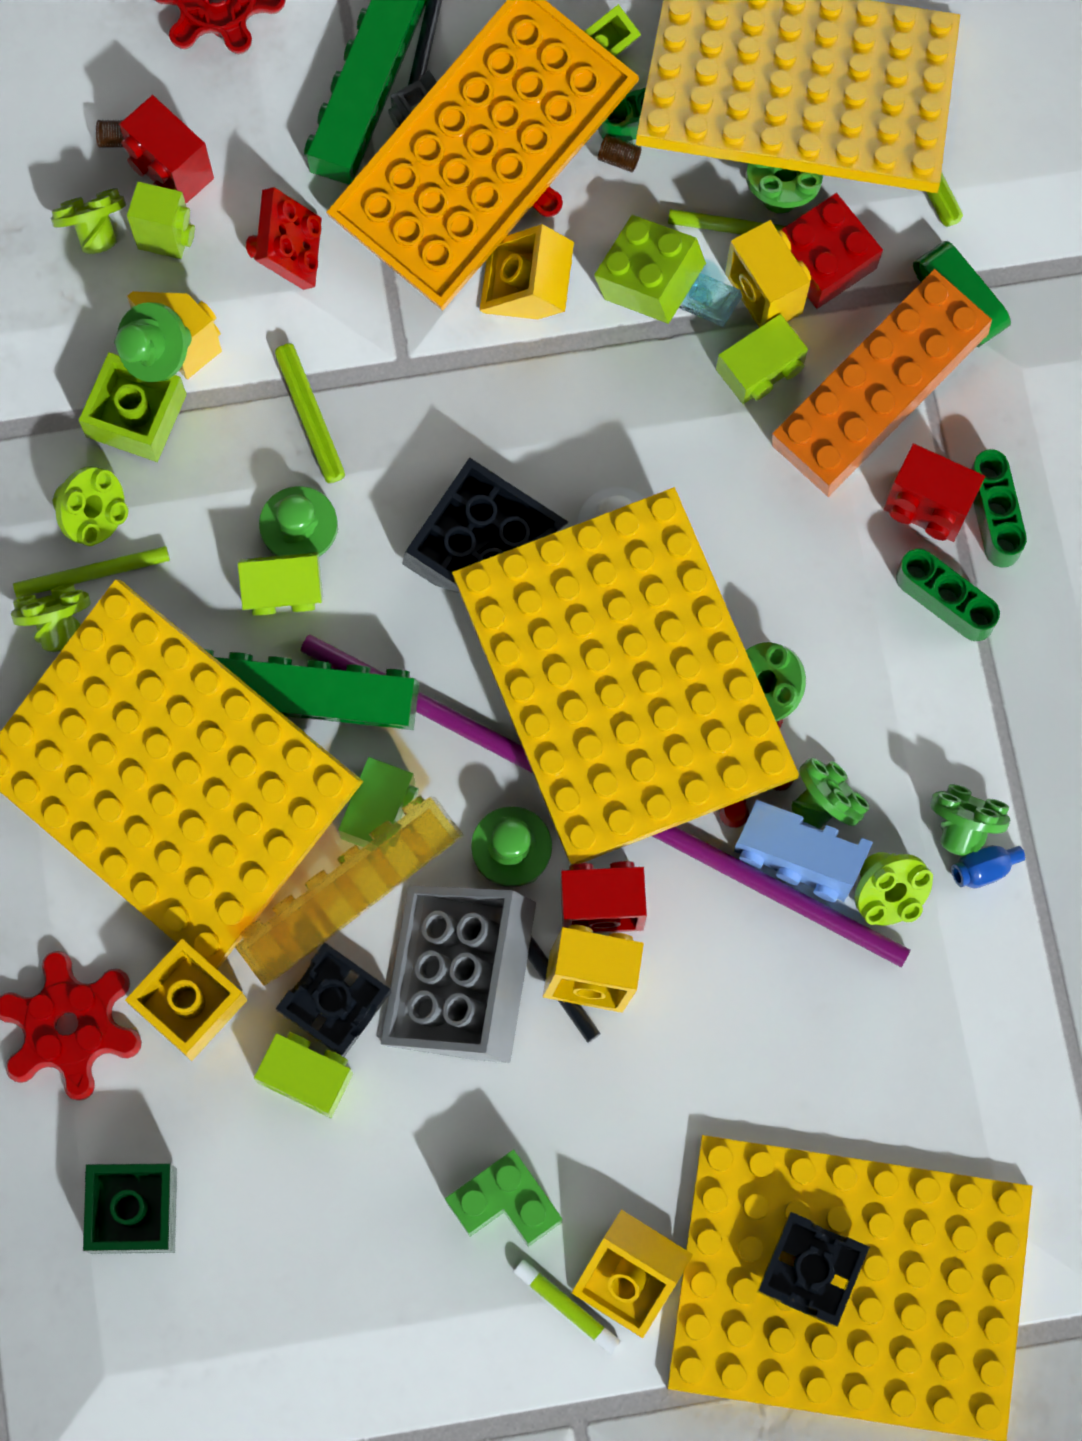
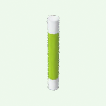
M524 1259L513 1271L514 1274L609 1354H612L621 1341Z

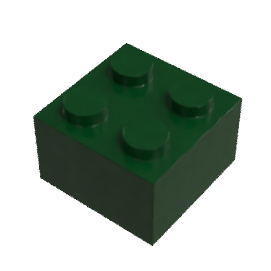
M171 1163L86 1165L83 1251L90 1254L175 1253L177 1168Z

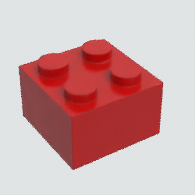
M153 94L119 124L124 138L121 143L129 154L127 161L131 168L141 177L146 174L154 181L153 185L181 191L185 204L214 179L205 142Z
M837 192L781 229L790 241V251L797 262L802 261L810 272L811 281L807 298L816 309L875 271L883 252L881 246Z
M913 443L893 483L883 510L889 512L890 516L897 522L902 524L913 523L925 529V532L934 539L954 542L984 481L985 475Z
M619 861L611 863L610 868L594 869L593 864L577 863L569 865V870H561L562 927L568 928L571 925H582L591 928L593 933L644 930L647 917L644 867H635L634 862Z

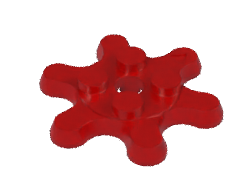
M154 0L159 4L175 5L181 11L179 20L169 30V38L176 47L189 49L200 36L214 33L218 37H223L228 50L238 55L246 53L252 44V36L247 29L246 21L252 15L258 13L277 14L286 3V0H223L222 2H212L211 4L209 0Z
M53 951L47 954L42 962L45 983L40 993L33 997H23L12 992L0 996V1020L5 1023L18 1025L24 1033L22 1047L7 1060L5 1066L6 1073L14 1082L23 1083L32 1079L43 1068H55L63 1076L66 1094L73 1100L82 1101L89 1098L95 1089V1081L92 1076V1066L95 1060L101 1055L109 1053L126 1059L134 1057L141 1049L142 1040L137 1031L132 1028L119 1026L112 1017V1008L115 1002L129 991L130 979L128 975L121 969H109L96 982L90 984L81 983L74 977L70 957L64 952ZM64 1013L74 1014L78 1019V1027L70 1035H61L56 1030L57 1021Z

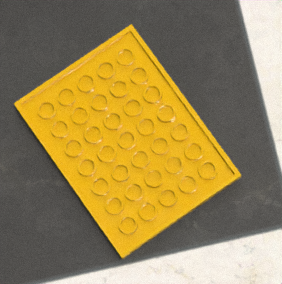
M663 0L638 125L636 145L938 193L961 14L872 0Z
M675 487L452 572L570 865L587 862L798 779V770Z
M118 579L113 581L0 731V792L173 941L178 943L183 939L217 970L364 782L122 580Z
M702 1135L686 1250L692 1253L693 1256L682 1275L667 1389L992 1441H1007L1033 1186ZM790 1212L807 1218L828 1231L849 1237L870 1247L838 1327H833L757 1292ZM782 1251L778 1260L794 1266L796 1257ZM834 1275L830 1284L844 1289L847 1280Z

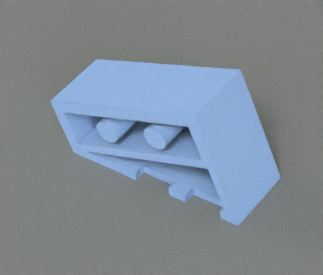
M756 800L734 849V852L741 854L739 859L756 868H761L762 865L778 871L776 876L789 884L798 885L801 882L815 888L813 893L826 901L836 902L838 899L844 902L855 884L873 842L861 838L858 845L838 838L839 830L826 825L824 830L818 829L803 822V816Z

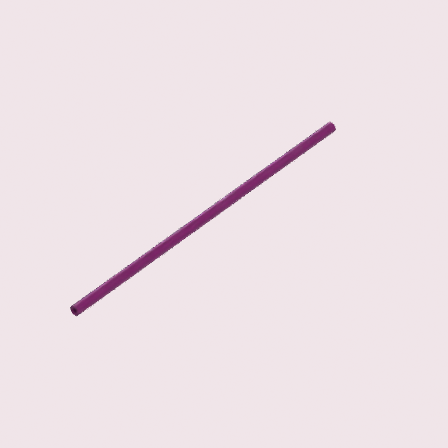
M311 634L305 638L300 649L301 652L318 661L331 663V668L335 670L346 671L347 665H361L370 667V674L386 675ZM418 691L417 713L533 773L522 745ZM673 827L652 836L901 968L911 951L907 947L678 827Z

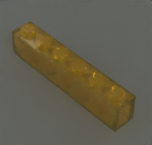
M422 795L416 797L402 808L405 816L393 825L389 820L382 823L369 834L373 839L361 850L357 845L348 849L337 858V861L340 863L339 867L329 874L325 870L320 871L304 884L308 889L297 899L292 894L272 908L276 915L263 924L258 919L240 933L243 940L234 947L263 986L273 983L464 836L436 797L430 796L426 800Z

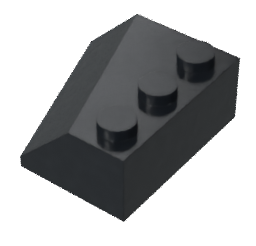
M469 457L405 551L402 564L433 585L459 593L452 572L553 534L567 525L568 521Z

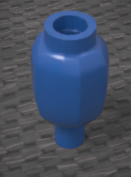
M995 845L982 847L977 852L961 856L958 863L953 864L951 867L952 876L959 887L980 888L1004 878L1010 872L1012 865L1025 861V853L1021 846L1008 850Z

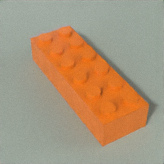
M934 269L772 433V446L829 497L989 334L992 319Z

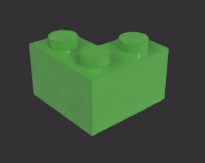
M514 1149L445 1198L447 1205L469 1237L505 1213L525 1244L529 1247L560 1225L563 1220Z

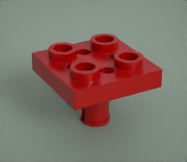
M277 188L264 189L261 196L258 235H252L247 238V253L251 258L254 257L255 261L303 290L314 288L318 268L322 218Z

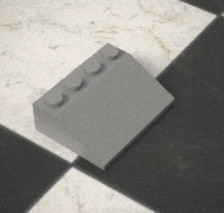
M409 885L381 1045L472 1060L510 1063L536 902L513 890Z

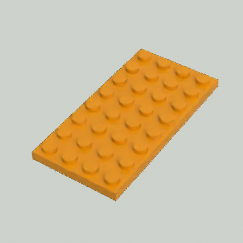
M507 0L326 213L332 220L443 311L639 81V76L546 0Z

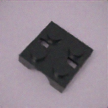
M324 942L311 959V963L303 977L294 988L286 993L275 1009L330 1050L345 1057L391 994V989ZM352 971L358 977L350 987L344 980ZM320 1014L326 1017L327 1020L317 1031L311 1025Z
M790 1212L757 1292L833 1327H838L870 1247L849 1237L828 1231L816 1225L813 1221ZM782 1251L796 1257L794 1266L778 1260ZM834 1275L847 1280L844 1289L830 1284Z

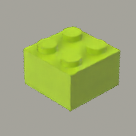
M631 215L595 272L594 277L605 300L669 324L706 262L696 237Z
M108 352L78 421L86 438L158 462L187 394L181 377L174 375L169 380L159 382L139 380L127 371L119 355Z

